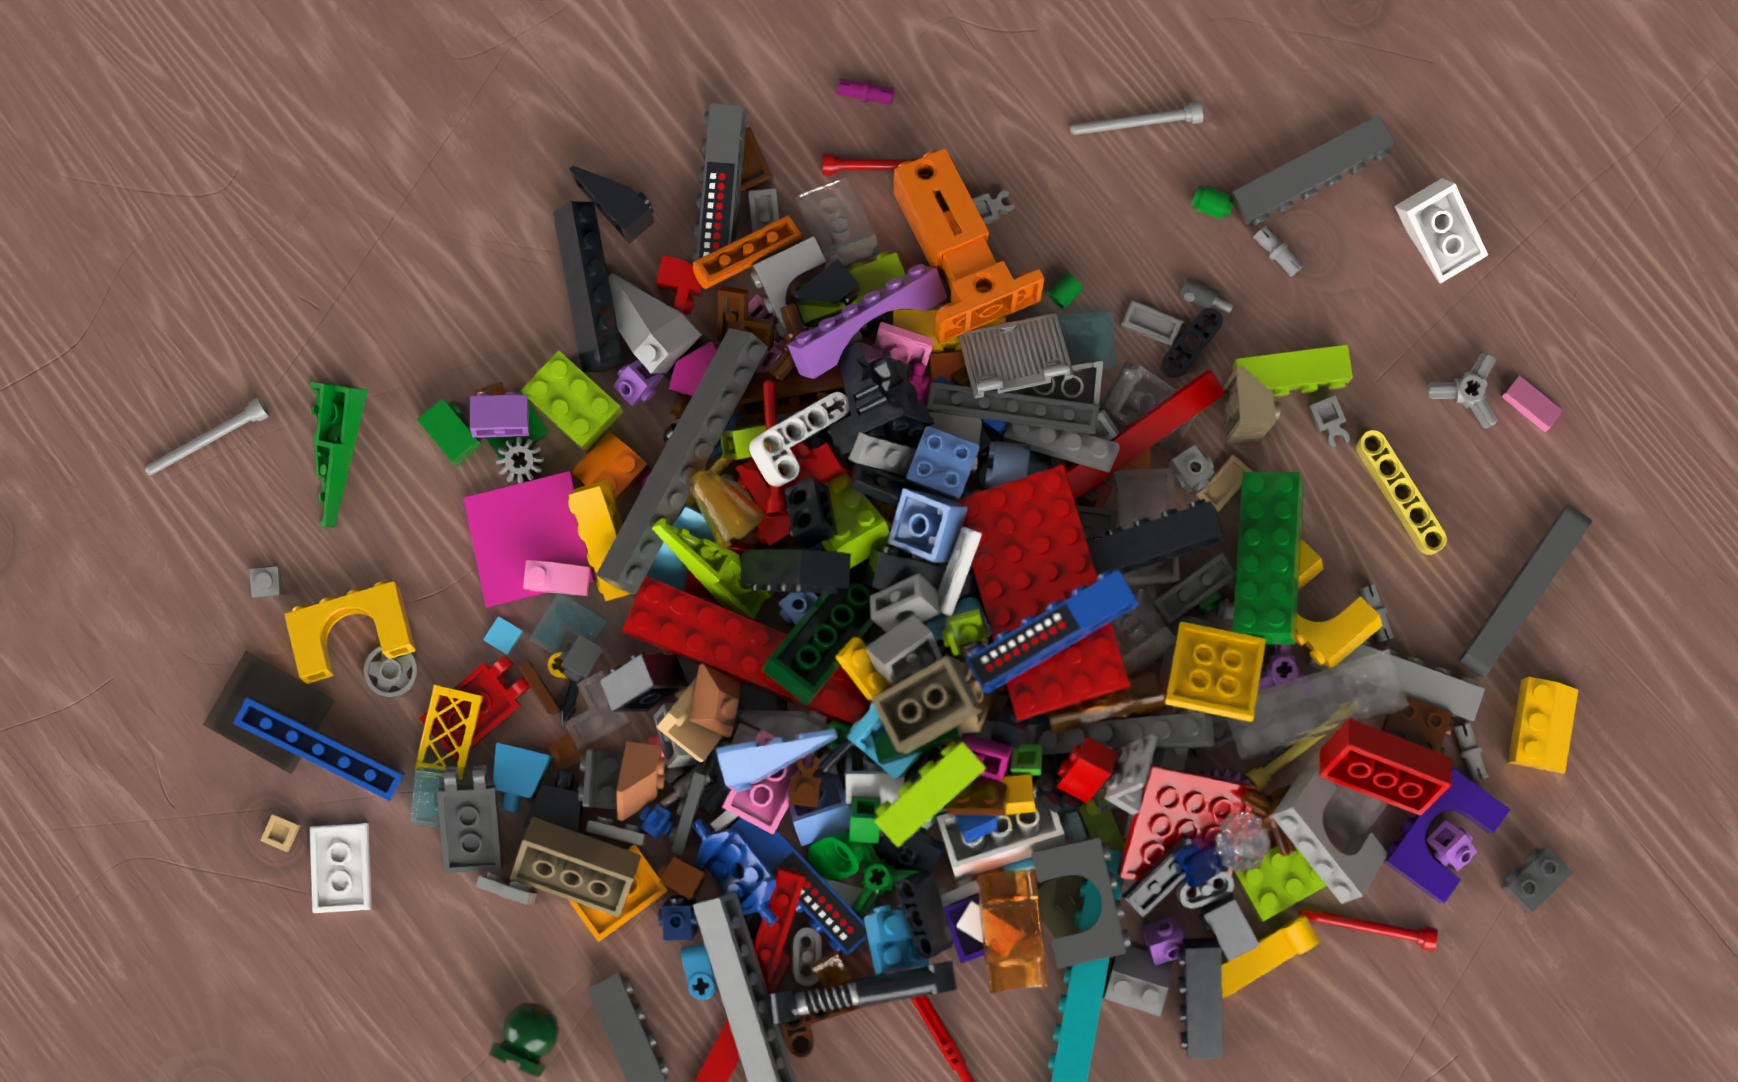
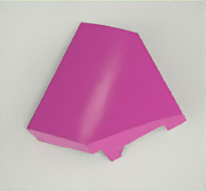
M713 340L676 361L669 389L693 396L718 347Z

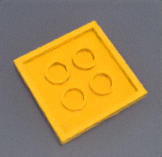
M1180 622L1165 704L1252 722L1266 639Z

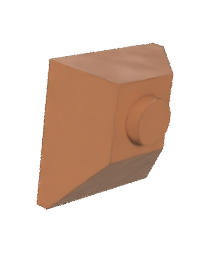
M704 664L699 665L689 721L726 737H731L739 702L741 681Z

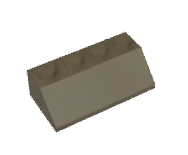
M1236 367L1222 388L1225 393L1222 398L1226 444L1260 442L1275 424V419L1280 417L1279 402H1274V393L1244 367Z
M532 817L510 879L619 917L642 855Z

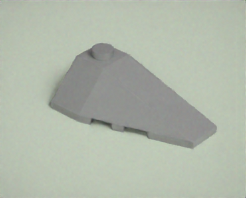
M612 273L608 279L619 332L633 354L651 374L667 373L702 333L683 312L671 308L657 297H652L638 286Z

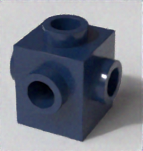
M675 895L667 899L662 908H659L658 924L663 926V940H692L695 937L697 926H699L693 905L696 904V899H687L684 895Z

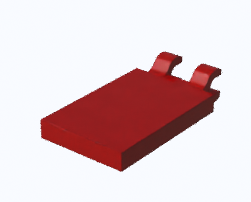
M507 656L501 657L491 667L483 662L453 688L483 696L471 749L522 706L516 699L531 688L526 678H520L512 686L504 679L502 675L514 666ZM444 696L439 700L438 712L452 704L448 696ZM464 700L457 705L467 719L472 702ZM454 707L441 714L448 729L462 722ZM428 711L419 718L424 725ZM438 718L434 719L431 734L436 738L445 732ZM465 724L451 732L459 747L463 743L466 730ZM448 735L438 740L448 754L456 749ZM458 752L451 756L455 762L459 760Z

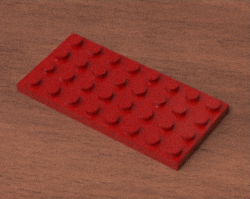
M1064 465L954 500V502L968 507L962 527L982 534L972 560V566L994 642H996L995 638L1000 633L1006 630L1013 632L1022 626L1021 622L1032 615L1038 617L1047 612V606L1057 600L1064 602L1071 598V593L1083 585L1089 587L1098 582L1097 572ZM1112 622L1107 623L1007 682L1018 721L1131 686Z

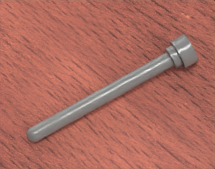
M1201 101L1189 102V105L1184 106V109L1073 124L1070 127V132L1073 135L1180 120L1191 122V124L1203 123V109Z
M259 397L248 402L249 406L245 407L244 412L148 464L145 467V472L148 475H153L249 421L255 422L258 420L261 422L270 417L265 404Z

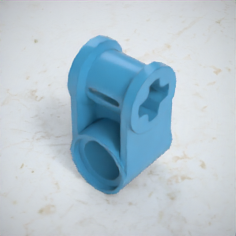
M704 943L681 947L682 962L689 993L696 999L706 1000L711 998L717 990V984ZM702 978L704 982L709 983V988L705 989L704 995H702L701 991L696 990V985L700 984V979Z

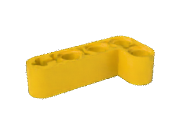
M1301 915L1292 919L1258 940L1260 946L1231 961L1227 959L1222 962V999L1238 991L1294 955L1302 954L1319 944L1321 939L1305 915Z

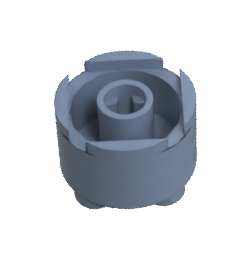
M1001 441L990 442L985 490L1027 477L1030 445Z

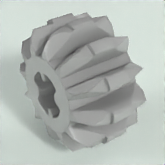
M517 437V446L515 447L510 440L505 442L510 449L508 452L503 448L498 449V452L504 455L505 459H496V464H506L505 467L499 470V474L505 475L511 471L507 478L508 482L512 483L516 475H518V484L524 483V475L530 481L535 480L534 476L530 473L532 470L541 474L542 469L535 466V463H543L544 458L534 457L541 451L539 446L530 451L533 440L528 439L525 446H522V438ZM521 453L525 454L524 459L527 461V464L524 467L520 465V468H515L516 462L513 461L515 455L520 457Z

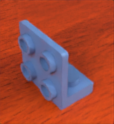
M927 426L909 468L906 481L932 491L935 496L951 501L960 499L979 451V445Z

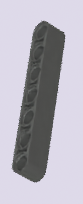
M1567 504L1562 509L1461 655L1460 663L1482 678L1487 675L1592 522L1590 518L1570 504Z

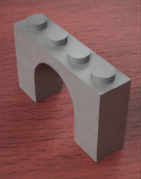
M814 236L751 267L753 270L750 273L751 280L756 289L761 287L765 295L762 302L768 314L774 313L778 322L774 326L781 340L785 338L784 335L788 334L780 308L786 306L785 296L789 284L795 277L826 262ZM808 327V328H809V331H811V330H813V329H815V328H817V327ZM859 330L846 346L863 338Z
M1318 766L1297 776L1272 814V817L1340 903L1343 904L1365 894L1388 853L1372 832L1351 839L1342 853L1331 844L1323 826V811L1336 787L1332 781L1319 777Z

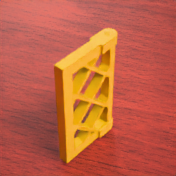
M440 684L433 686L418 755L414 765L415 769L444 775L447 766L444 760L458 752L459 760L457 766L459 779L463 780L483 696L444 687ZM440 695L448 696L452 704L438 712L437 706ZM464 700L472 702L467 719L457 705ZM454 707L462 722L448 729L441 714ZM438 718L445 732L432 740L430 735L434 719ZM465 724L466 730L463 743L459 747L451 732ZM448 735L456 749L442 757L434 743ZM428 746L432 747L439 759L433 764L424 762Z

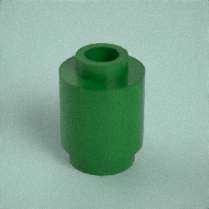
M1199 185L1191 206L1197 208L1196 211L1221 220L1222 216H1229L1234 201L1229 200L1231 194L1209 185H1206V187Z

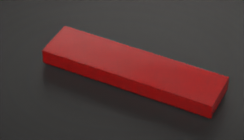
M781 866L778 867L775 876L776 887L770 898L771 903L768 905L779 920L769 927L762 917L753 945L765 985L768 986L773 984L807 875Z

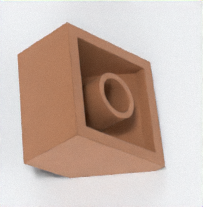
M626 741L616 791L618 820L627 819L655 801L658 789H664L666 758L661 757V746Z

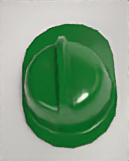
M838 831L829 837L813 843L809 847L807 853L809 862L813 869L826 879L833 881L844 879L859 871V864L864 856V850L861 845L863 842H849V833Z

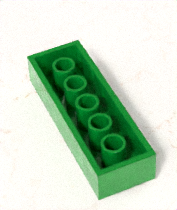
M1243 472L1233 632L1265 638V644L1295 645L1304 483L1300 472Z

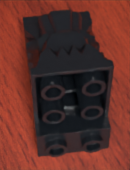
M857 342L843 350L838 363L852 415L829 426L837 458L848 460L850 463H856L850 460L849 457L859 432L901 443L902 439L910 435H919L924 432L927 426L934 424V420L930 416L926 405L922 399L918 400L916 389L909 381L907 362L891 358L890 352L861 342Z

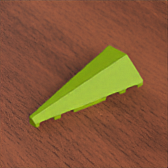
M664 518L659 519L653 525L652 529L723 608L754 620L764 600L772 597L775 592L751 590V585L740 584V555L705 538H696L689 534V530L671 526L666 523Z

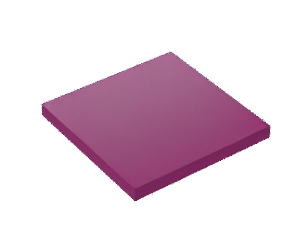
M568 471L464 497L486 607H494L547 594L546 592H534L523 589L526 560L590 567L589 583L596 582L593 567L590 566L587 559L588 549L585 541L581 540L578 533L579 524L576 515L569 508V494L576 489L573 472Z

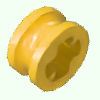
M558 652L549 658L548 670L556 678H567L560 670H554L553 665H557L555 660L562 653Z

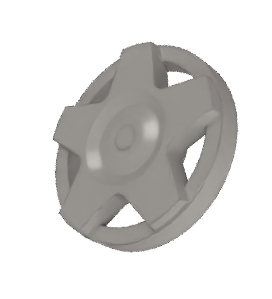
M381 646L369 654L364 665V677L367 685L372 691L384 697H398L405 694L413 687L418 675V665L412 653L388 659L382 652ZM381 652V660L372 662L374 657ZM412 668V676L409 679L407 671ZM370 675L378 678L376 687L372 683ZM393 686L401 689L396 692H389Z

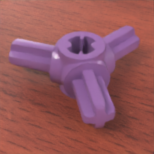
M1274 644V656H1269V663L1263 666L1264 671L1260 674L1258 693L1271 686L1275 689L1280 686L1288 689L1291 686L1309 698L1314 699L1320 692L1321 685L1300 672L1301 667L1295 664V656H1291V645ZM1281 664L1285 665L1284 669L1288 668V673L1283 678L1279 677L1281 673H1276V668L1280 667Z

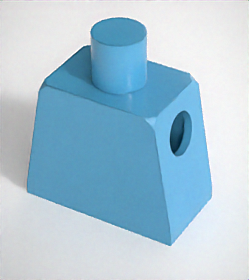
M501 743L496 744L492 785H496V790L505 792L501 809L518 813L521 797L535 799L552 762V756Z

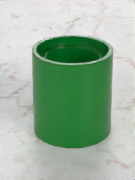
M1065 272L1046 293L1058 307L1064 309L1083 290V286L1072 274Z

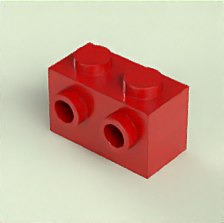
M1087 736L1080 746L1076 744L1073 747L1068 760L1064 759L1057 771V775L1061 776L1057 788L1088 803L1111 775L1118 752Z

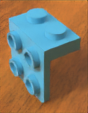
M872 703L869 712L862 720L857 721L852 726L847 738L893 778L900 779L923 752L885 765L878 763L872 735L887 730Z

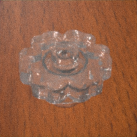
M1242 812L1240 814H1229L1221 822L1222 832L1216 835L1215 841L1217 844L1216 853L1223 855L1222 863L1224 866L1229 867L1233 871L1242 872L1245 869L1254 870L1263 862V855L1270 848L1268 831L1261 828L1262 820L1252 813Z

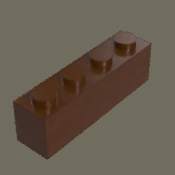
M839 363L814 379L800 375L797 367L792 368L781 381L773 377L770 372L754 374L738 403L741 420L765 417L763 384L767 380L773 381L775 385L776 415L802 411L834 392H841L846 395Z

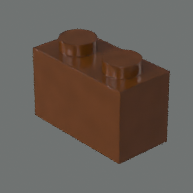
M675 856L672 860L666 859L658 873L662 876L660 883L689 899L695 898L708 873Z

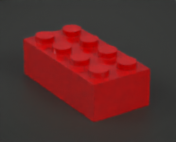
M1348 718L1320 749L1319 777L1421 816L1452 785L1451 757Z

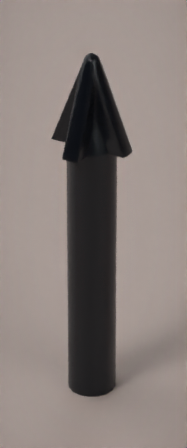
M579 679L578 682L570 680L564 704H560L562 728L565 727L577 710L574 706L582 679Z

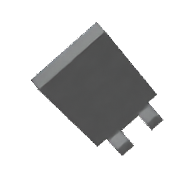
M486 764L474 765L475 769L472 770L473 782L458 783V766H446V771H444L445 788H438L437 790L444 873L502 870L503 868L496 785H487Z

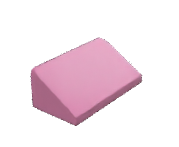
M1520 375L1501 396L1544 432L1552 427L1563 412L1561 408Z

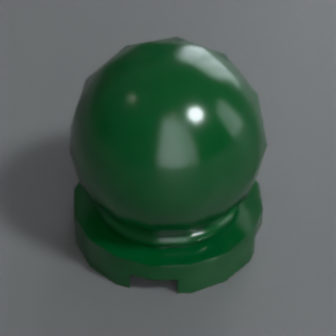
M523 1003L512 1009L504 1019L501 1029L503 1042H493L489 1055L503 1063H506L507 1060H513L520 1064L518 1070L540 1077L546 1068V1065L541 1063L540 1058L550 1054L557 1044L559 1026L556 1016L543 1004Z

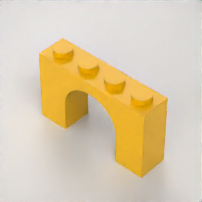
M1301 540L1298 592L1324 570L1322 558L1303 540ZM1361 596L1338 616L1328 621H1309L1297 613L1295 642L1300 646L1305 644L1311 650L1310 655L1318 665L1325 664L1332 670L1382 627L1381 617Z
M380 581L375 583L374 587L365 590L353 589L348 591L345 596L323 598L319 601V604L312 606L300 605L294 607L292 612L284 614L299 677L306 684L334 676L327 648V638L333 625L348 615L361 614L374 620L382 652L388 659L416 651L401 590L394 581Z

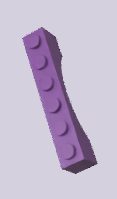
M923 264L915 265L908 270L909 273L889 280L886 283V287L881 290L867 293L864 296V300L844 307L841 310L842 313L835 317L822 320L817 328L798 334L796 340L788 344V348L799 374L814 379L836 366L850 339L862 326L873 318L897 309L927 311L946 300L948 297L937 269L924 266Z

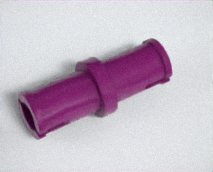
M840 78L837 95L861 99L863 103L873 101L891 106L895 89L893 87L873 85L871 81L864 80V83Z

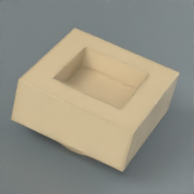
M272 814L260 841L289 852L300 825Z

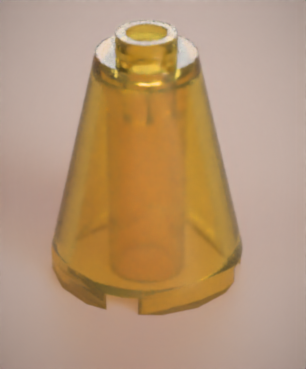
M701 469L690 478L692 484L689 486V489L717 546L721 550L732 545L729 542L732 537L734 539H741L762 520L761 517L765 516V512L712 469L707 472Z

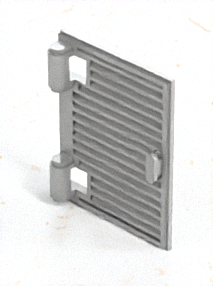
M1057 313L971 330L958 336L974 398L984 397L985 391L997 389L998 394L1051 383V377L1063 375L1065 380L1074 377Z

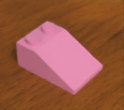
M759 730L754 741L755 743H760V746H764L766 741L777 737L764 730ZM810 755L803 757V766L806 768L810 767L813 757ZM796 762L758 783L751 784L752 789L734 792V788H731L722 807L761 829L774 834L789 806L791 775L799 776L800 771L796 766Z

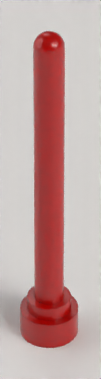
M822 153V176H834V173H839V170H894L905 161L913 162L917 159H839V156H834V153Z
M767 380L763 384L766 431L777 425L775 385L771 380ZM767 443V450L770 451V446ZM769 484L770 496L767 497V502H765V515L772 517L787 515V502L784 496L781 495V486L776 487Z
M1301 908L1298 911V916L1305 915L1309 921L1415 941L1416 945H1420L1425 950L1434 951L1437 943L1438 928L1425 926V928L1414 930L1308 908Z

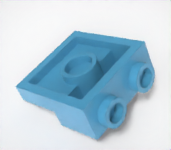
M901 904L897 905L898 910L892 911L890 905L874 908V914L864 917L876 975L929 965V960L920 957L915 949Z

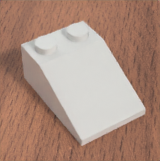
M1441 178L1394 206L1405 230L1439 283L1444 282L1488 256L1455 183Z

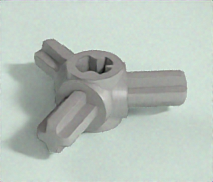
M1482 352L1471 372H1465L1462 378H1455L1454 382H1430L1427 389L1428 397L1430 399H1454L1455 403L1464 405L1466 409L1471 408L1484 429L1491 427L1497 423L1498 419L1485 400L1488 397L1485 390L1488 385L1486 378L1496 359L1491 354ZM1472 387L1474 392L1468 395L1465 389Z

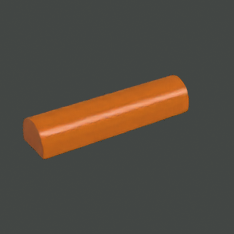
M787 215L694 261V274L699 284L704 289H707L802 242L803 234L791 217Z

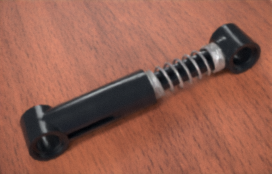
M947 961L892 973L856 978L854 983H848L845 987L840 985L839 988H834L832 986L829 990L824 987L823 991L816 989V992L811 993L808 991V994L804 992L795 994V990L766 995L770 1023L777 1024L798 1020L799 1015L810 1014L811 1011L817 1013L819 1009L825 1011L826 1008H831L833 1010L835 1006L841 1008L842 1005H846L849 1007L851 1003L854 1006L858 1004L862 1008L958 989L953 962Z

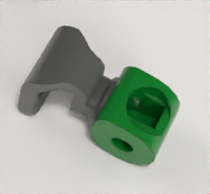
M833 717L828 730L835 729L838 738L829 742L825 751L818 754L819 764L850 734L853 725ZM840 759L828 772L838 775L843 760Z

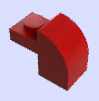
M662 256L657 277L658 288L677 292L673 309H678L685 315H691L695 300L691 298V295L702 297L703 295L702 286L694 274L693 266L682 259Z

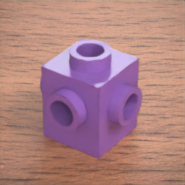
M638 359L620 369L617 374L619 378L613 387L631 406L640 401L646 403L655 395L656 390L654 388L663 378V375L661 373L651 374Z
M1447 820L1426 839L1435 852L1432 855L1433 858L1443 867L1448 865L1456 872L1469 863L1477 853L1471 843L1473 840L1472 836L1462 827L1458 829Z
M1175 916L1142 926L1146 946L1154 965L1177 959L1178 949H1183L1182 939H1189L1185 926H1179Z

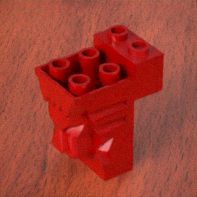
M802 440L790 447L792 454L798 462L799 473L793 480L781 486V495L784 496L786 501L784 490L812 475L825 484L845 472L849 475L852 473V470L846 460L837 458L834 446L825 443L821 447L813 449L806 441ZM754 459L737 466L736 469L740 474L737 476L738 482L745 491L749 489L754 498L751 500V503L759 515L764 514L762 518L755 521L759 528L756 530V534L764 545L768 544L770 547L784 549L795 542L789 531L791 524L788 514L775 517L765 515V502H767V497L770 496L769 483L765 480ZM780 467L781 475L785 476L784 470Z

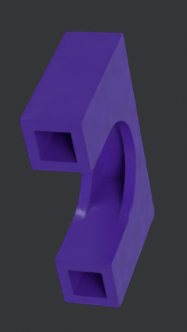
M1453 768L1452 785L1421 816L1416 814L1414 818L1408 817L1400 828L1403 834L1398 841L1392 840L1385 849L1388 855L1383 863L1438 903H1445L1461 879L1435 861L1428 852L1425 834L1430 821L1441 812L1453 811L1463 815L1486 833H1494L1511 809Z

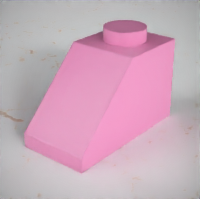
M526 560L523 589L534 592L588 596L590 567Z

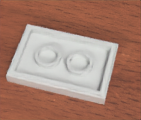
M369 823L310 827L312 912L371 910Z

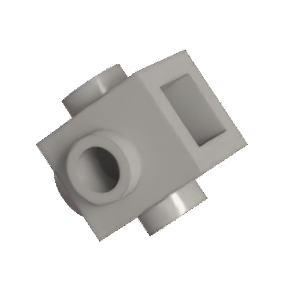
M1196 445L1173 458L1168 465L1173 473L1172 479L1178 488H1183L1186 493L1193 489L1196 492L1203 490L1211 483L1209 479L1214 474V465L1211 459L1206 454L1202 455Z

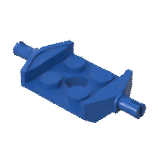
M701 818L695 821L691 826L702 838L701 841L703 842L700 845L695 866L697 868L705 866L726 894L736 891L743 915L756 911L760 913L769 927L775 924L779 918L768 905L771 903L770 898L775 890L776 880L735 827L716 832V830L711 832ZM738 863L744 868V876L737 869Z

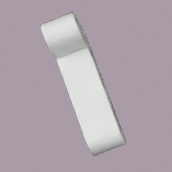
M834 392L770 428L751 441L749 445L751 456L770 485L782 486L798 475L799 465L790 447L845 416L850 410L846 395L841 392ZM832 406L834 411L828 414L825 409ZM808 416L813 419L814 425L809 422ZM786 428L791 431L792 438L787 435ZM764 441L769 444L770 451L765 448ZM778 466L782 467L785 476L781 475Z

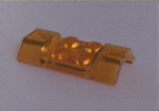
M1151 672L1128 677L1130 687L1046 712L1052 734L1081 728L1080 723L1094 724L1104 718L1113 716L1121 718L1130 715L1132 712H1136L1138 716L1166 710L1164 692L1160 693L1156 673Z
M1035 869L977 875L985 963H987L990 993L1021 988L1047 987Z

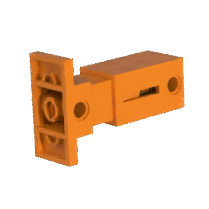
M946 148L939 151H929L922 158L913 162L905 161L894 169V196L930 267L936 268L938 274L943 275L951 290L950 303L942 306L936 312L934 335L939 344L1041 301L1044 276L1040 269L1033 272L1030 270L1024 271L1013 279L1005 262H996L988 247L989 231Z

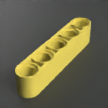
M1377 430L1367 431L1356 443V451L1417 549L1425 555L1437 553L1445 547L1447 542V536L1384 435ZM1365 439L1374 440L1377 444V450H1368L1365 447ZM1380 463H1388L1392 468V474H1383L1380 470ZM1396 486H1401L1406 490V499H1400L1396 496ZM1411 510L1421 513V523H1415L1411 520ZM1426 534H1432L1436 537L1437 546L1435 548L1426 544Z

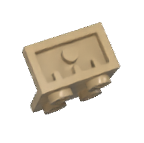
M696 677L656 728L696 760L703 762L723 735L689 721Z

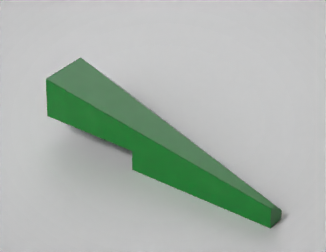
M310 381V390L315 391L316 406L311 407L312 415L317 416V430L313 434L316 476L321 477L322 493L318 494V502L323 503L324 507L323 520L320 521V526L335 528L368 389Z

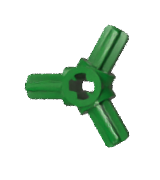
M872 843L861 844L864 850L862 862L865 866L862 869L864 879L861 883L864 887L851 907L855 913L863 917L867 915L878 895L884 896L886 891H894L899 880L919 872V870L896 869L895 865H888L885 858L880 860ZM877 871L886 875L882 878L883 884L874 881L877 877Z

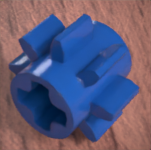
M657 803L652 809L646 806L639 818L644 820L640 827L657 839L661 833L668 836L674 826V823L670 821L674 814Z

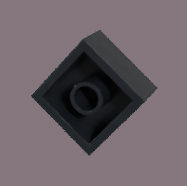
M646 652L637 653L630 657V662L612 668L609 671L610 674L600 680L612 712H647L688 686L677 656L664 655L663 653L653 655L646 654Z

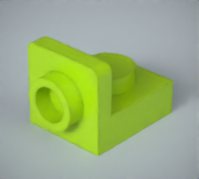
M979 609L946 617V629L942 630V637L945 646L951 647L954 656L960 654V645L988 638V631Z

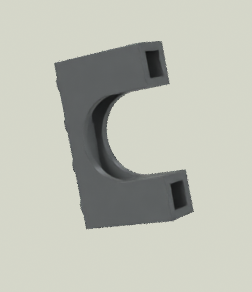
M1096 838L1031 853L1038 882L1066 875H1080L1092 881L1102 897L1101 915L1091 928L1083 932L1051 939L1057 968L1126 954V947L1131 946L1128 930H1121L1119 918L1124 917L1121 900L1115 901L1112 889L1118 887L1114 871L1108 872L1106 860L1111 859L1107 842L1101 843V839Z

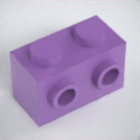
M489 392L478 393L477 396H470V430L472 438L529 436V403L527 395H522L520 392H507L505 395H493Z

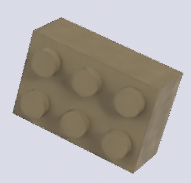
M949 656L940 659L871 699L896 750L907 754L983 711L957 659Z

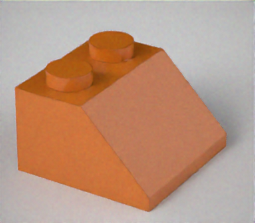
M608 432L571 472L584 485L608 479L616 504L618 505L641 480V476L650 468L631 448L611 432Z

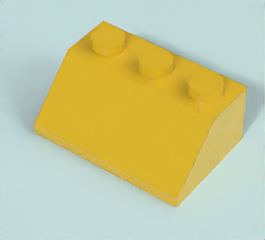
M1534 677L1521 679L1507 763L1565 774L1578 689L1559 682Z

